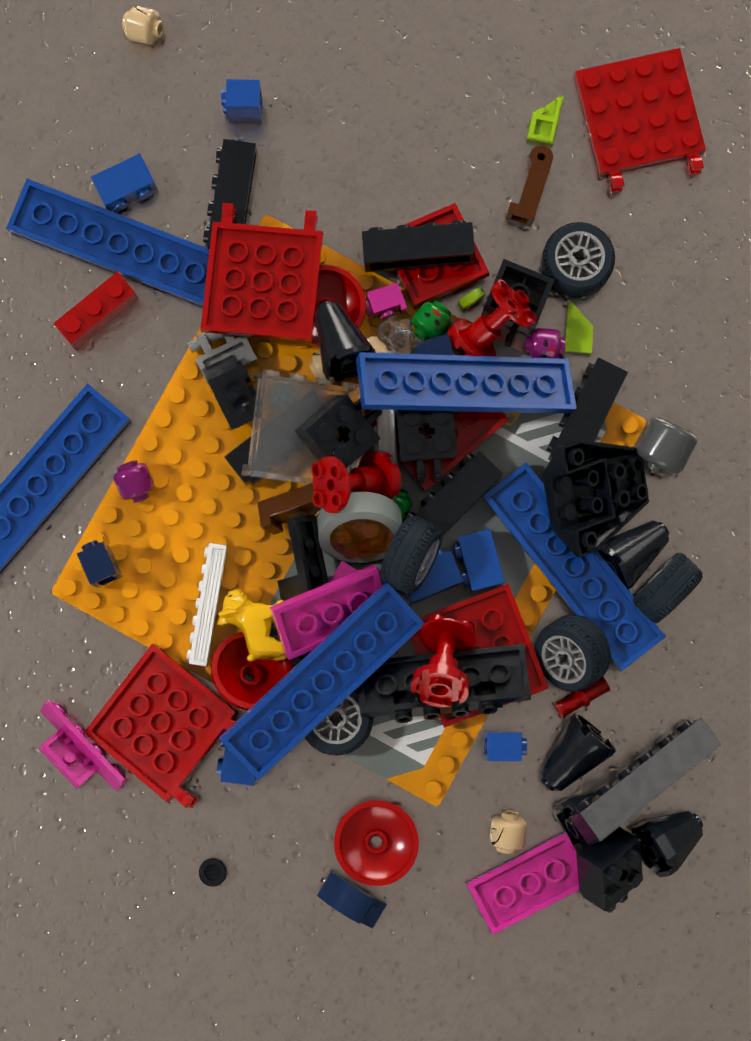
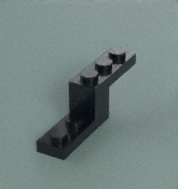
M315 515L287 519L298 575L277 581L280 598L283 601L329 583L323 551L319 544ZM310 652L293 658V663L300 662Z

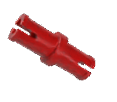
M602 677L589 688L573 692L555 702L554 706L559 715L565 718L583 706L585 708L588 707L591 701L611 691L606 679Z

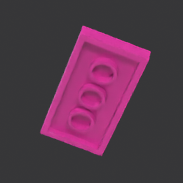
M370 565L270 607L285 656L288 660L312 651L382 586L376 566Z
M567 832L466 883L492 935L579 891L577 852Z

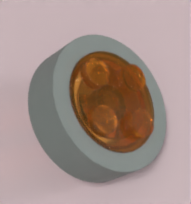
M352 492L346 507L341 512L328 513L321 508L318 514L320 547L329 556L344 562L367 563L383 559L394 535L402 524L401 510L393 500L384 495L372 492Z

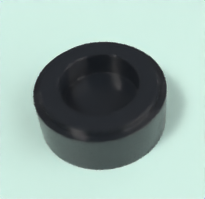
M215 857L208 858L201 864L199 877L205 885L215 887L226 879L227 866L221 859Z

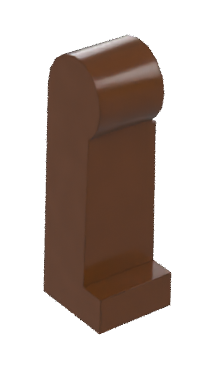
M538 145L531 150L527 163L530 170L519 204L510 203L506 216L507 220L532 227L553 161V153L549 147Z
M313 483L257 502L261 528L275 535L283 532L282 524L286 523L287 519L302 517L321 510L322 507H316L313 503Z

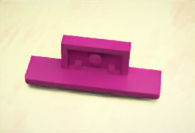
M50 700L46 701L40 712L58 731L39 747V750L76 789L82 786L96 772L115 791L120 789L126 781L120 768L115 764H110L104 758V753L96 744H91L84 737V731L65 717L64 710L58 704H53Z

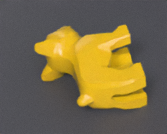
M234 589L228 592L224 599L223 609L218 613L220 618L216 621L217 626L234 624L241 628L249 652L247 660L250 662L257 659L286 660L287 657L285 656L281 641L270 637L271 626L275 624L270 609L273 605L252 603L240 589ZM283 600L277 601L274 605L283 602Z

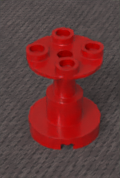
M501 279L494 283L491 291L499 307L489 316L481 315L474 323L463 318L457 319L448 329L449 338L455 348L458 349L461 346L466 352L464 356L496 357V351L492 343L501 335L500 328L509 319L523 327H530L537 321V317L527 305L530 300L523 291L517 290L515 292Z
M386 451L366 453L361 458L358 467L353 468L349 474L345 465L334 456L324 457L319 462H314L311 467L314 490L312 496L313 503L316 507H322L328 513H339L346 507L351 492H372L384 495L392 500L394 496L399 495L401 489L400 469L397 464H392L388 458L392 456Z
M435 614L430 616L428 622L422 625L419 631V638L427 648L436 652V655L430 658L429 665H425L414 672L411 690L413 694L416 692L420 695L419 700L423 703L435 707H451L452 702L459 700V704L467 699L470 681L466 674L457 668L458 662L453 657L454 651L470 650L475 644L476 636L473 632V625L469 621L444 618L441 615Z

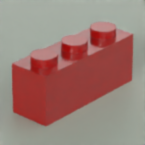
M117 271L53 324L71 346L77 350L139 298Z

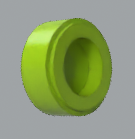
M479 286L458 300L463 309H466L486 296V293Z

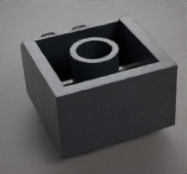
M503 259L494 283L501 279L515 292L517 290L523 291L530 300L527 305L537 317V321L530 327H523L512 319H509L504 324L511 328L510 333L507 334L505 339V346L511 347L517 330L532 336L555 279ZM492 291L489 293L481 315L489 316L499 307L492 295Z
M231 355L202 369L231 429L238 428L262 416L259 407L263 406V403L254 386L247 385L251 379L241 360L235 362Z
M347 394L336 395L294 431L318 462L324 457L334 456L348 468L381 439L370 424L382 414V410H371L364 417L360 412L362 409L361 398L353 403Z
M395 410L399 463L416 462L417 482L424 483L425 470L423 462L433 461V478L435 482H442L441 460H454L457 457L454 411ZM423 426H427L428 430H432L433 435L430 434V439H425L423 434H419L418 431L422 430Z
M620 826L601 842L587 845L576 854L579 891L586 900L608 913L614 911L616 903L625 902L628 899V892L638 887L643 881L641 839Z

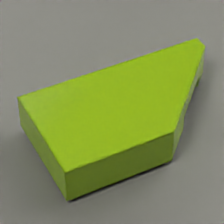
M563 96L557 97L548 105L532 113L527 142L553 147L564 99Z
M567 302L564 353L591 355L594 326L573 302Z

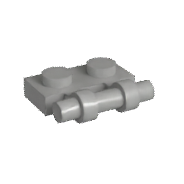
M203 332L196 336L197 339L188 343L192 353L201 348L205 353L196 358L201 371L231 355L235 362L241 360L244 367L258 361L246 336H240L235 339L233 335L204 334ZM222 338L226 339V344L212 350L211 343Z

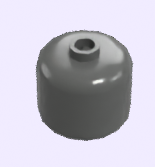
M654 416L649 420L636 446V452L638 456L648 461V468L658 473H662L663 469L671 473H680L684 470L698 439L695 434L661 417Z

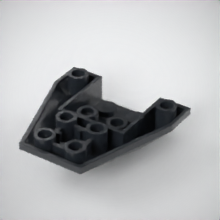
M576 440L559 446L544 470L542 476L551 529L576 557H583L600 550L649 503L644 461L638 456L637 448Z

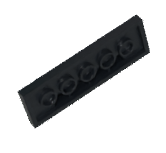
M524 644L454 651L453 657L458 662L457 668L466 674L470 681L467 699L459 704V700L451 703V707H435L423 703L419 700L420 695L416 692L413 694L411 690L414 672L425 665H429L430 658L436 655V653L389 658L358 687L361 718L389 715L390 719H396L398 723H408L413 720V717L424 716L426 720H436L441 717V714L452 713L454 717H465L469 715V711L480 710L482 714H493L498 711L497 708H503V703L531 700Z

